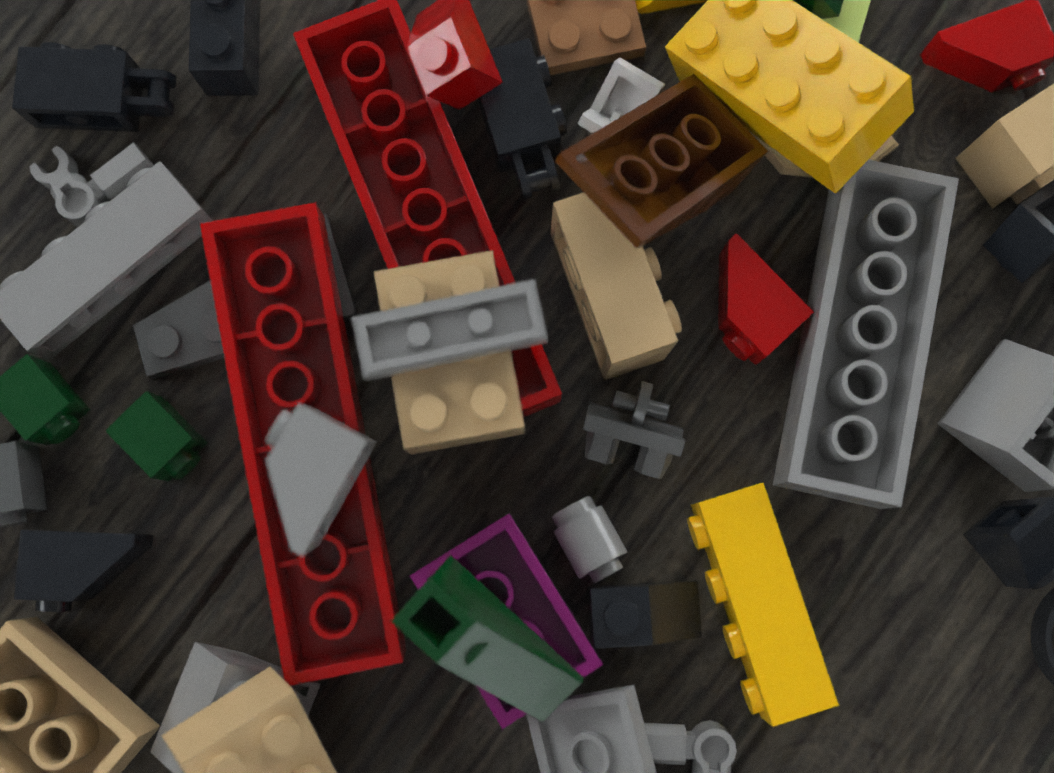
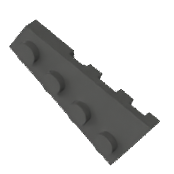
M325 213L323 215L325 217L344 321H348L352 317L358 316V312L328 215ZM210 281L133 325L146 376L153 380L225 358Z

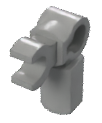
M133 142L90 175L92 180L89 182L82 175L78 174V166L73 157L58 146L52 149L54 155L59 160V165L54 172L47 173L36 163L29 167L33 177L51 190L50 194L55 199L58 213L79 227L85 222V217L92 208L100 203L110 202L127 188V184L133 175L144 168H152L154 165Z
M711 720L703 721L696 725L692 731H686L685 725L644 723L654 763L685 765L686 759H692V773H731V764L734 762L737 753L736 743L730 733L720 723Z

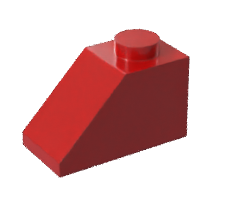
M437 0L416 15L407 49L426 96L460 110L503 83L470 0Z
M1025 0L938 31L920 53L924 64L989 92H994L1011 85L1015 91H1019L1038 83L1047 76L1045 69L1054 62V33L1039 1Z
M736 233L728 240L719 254L718 327L725 334L722 339L727 348L740 360L746 361L749 358L756 366L809 318L814 311Z

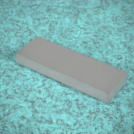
M535 279L352 317L363 377L366 381L548 343Z

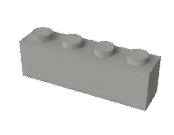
M159 161L152 168H144L133 175L127 184V188L110 202H103L92 208L86 215L85 222L68 236H62L50 242L44 248L42 257L26 270L8 276L0 284V319L26 351L51 360L201 237L200 223L213 220L179 180Z

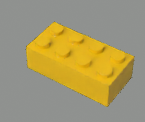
M708 0L665 46L680 81L695 74L748 131L835 194L914 112L910 75L793 0Z

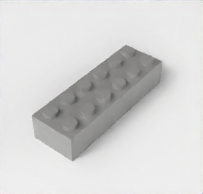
M868 159L836 194L829 189L807 305L814 313L803 323L773 486L877 509L902 507L959 178Z

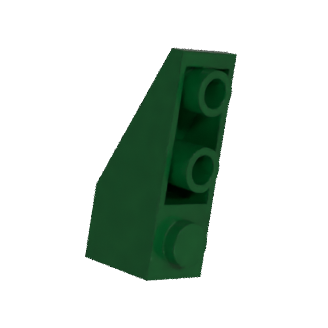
M451 555L391 620L438 665L542 722L584 679L580 673Z

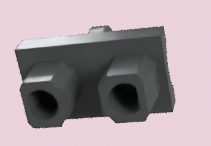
M641 381L636 396L617 390L614 396L612 406L632 411V414L589 402L583 430L587 431L585 457L600 463L613 464L619 441H626L640 445L634 470L643 475L662 479L672 461L673 455L680 457L682 455L686 441L685 438H682L684 430L682 427L645 417L647 415L666 420L670 405L650 400L653 384Z

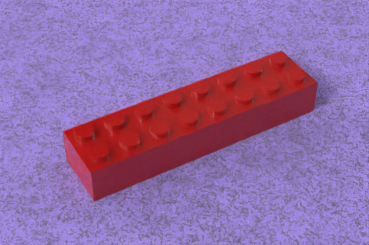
M377 0L294 32L293 36L387 268L392 269L492 251L499 286L516 283L441 103L426 96L407 49L411 32L398 1ZM542 344L511 350L523 417L560 403L562 392Z
M315 202L200 223L284 681L289 686L403 663L407 649L404 633L391 621L399 612L370 456L320 546L303 557L290 549L266 464V459L273 449V446L266 443L272 426L284 410L293 413L298 403L316 408L366 435L325 217Z

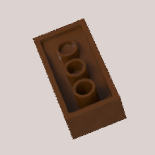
M692 74L559 153L555 162L637 249L700 215L730 194L766 155L768 150L695 74Z

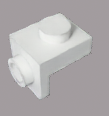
M619 58L614 61L591 108L582 114L578 124L588 130V136L659 95L666 84L624 59Z

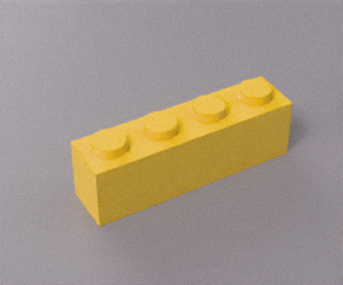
M764 483L751 485L691 504L694 516L687 518L689 531L698 550L705 548L712 568L705 571L706 583L714 603L723 602L730 623L722 627L723 634L733 659L739 657L742 659L748 679L740 683L751 714L759 713L764 721L774 727L839 706Z

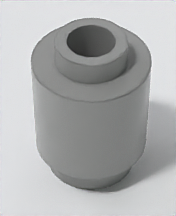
M591 496L567 506L552 516L558 528L553 533L579 579L590 575L595 584L624 568L619 558L625 555L627 550L602 505L596 507Z

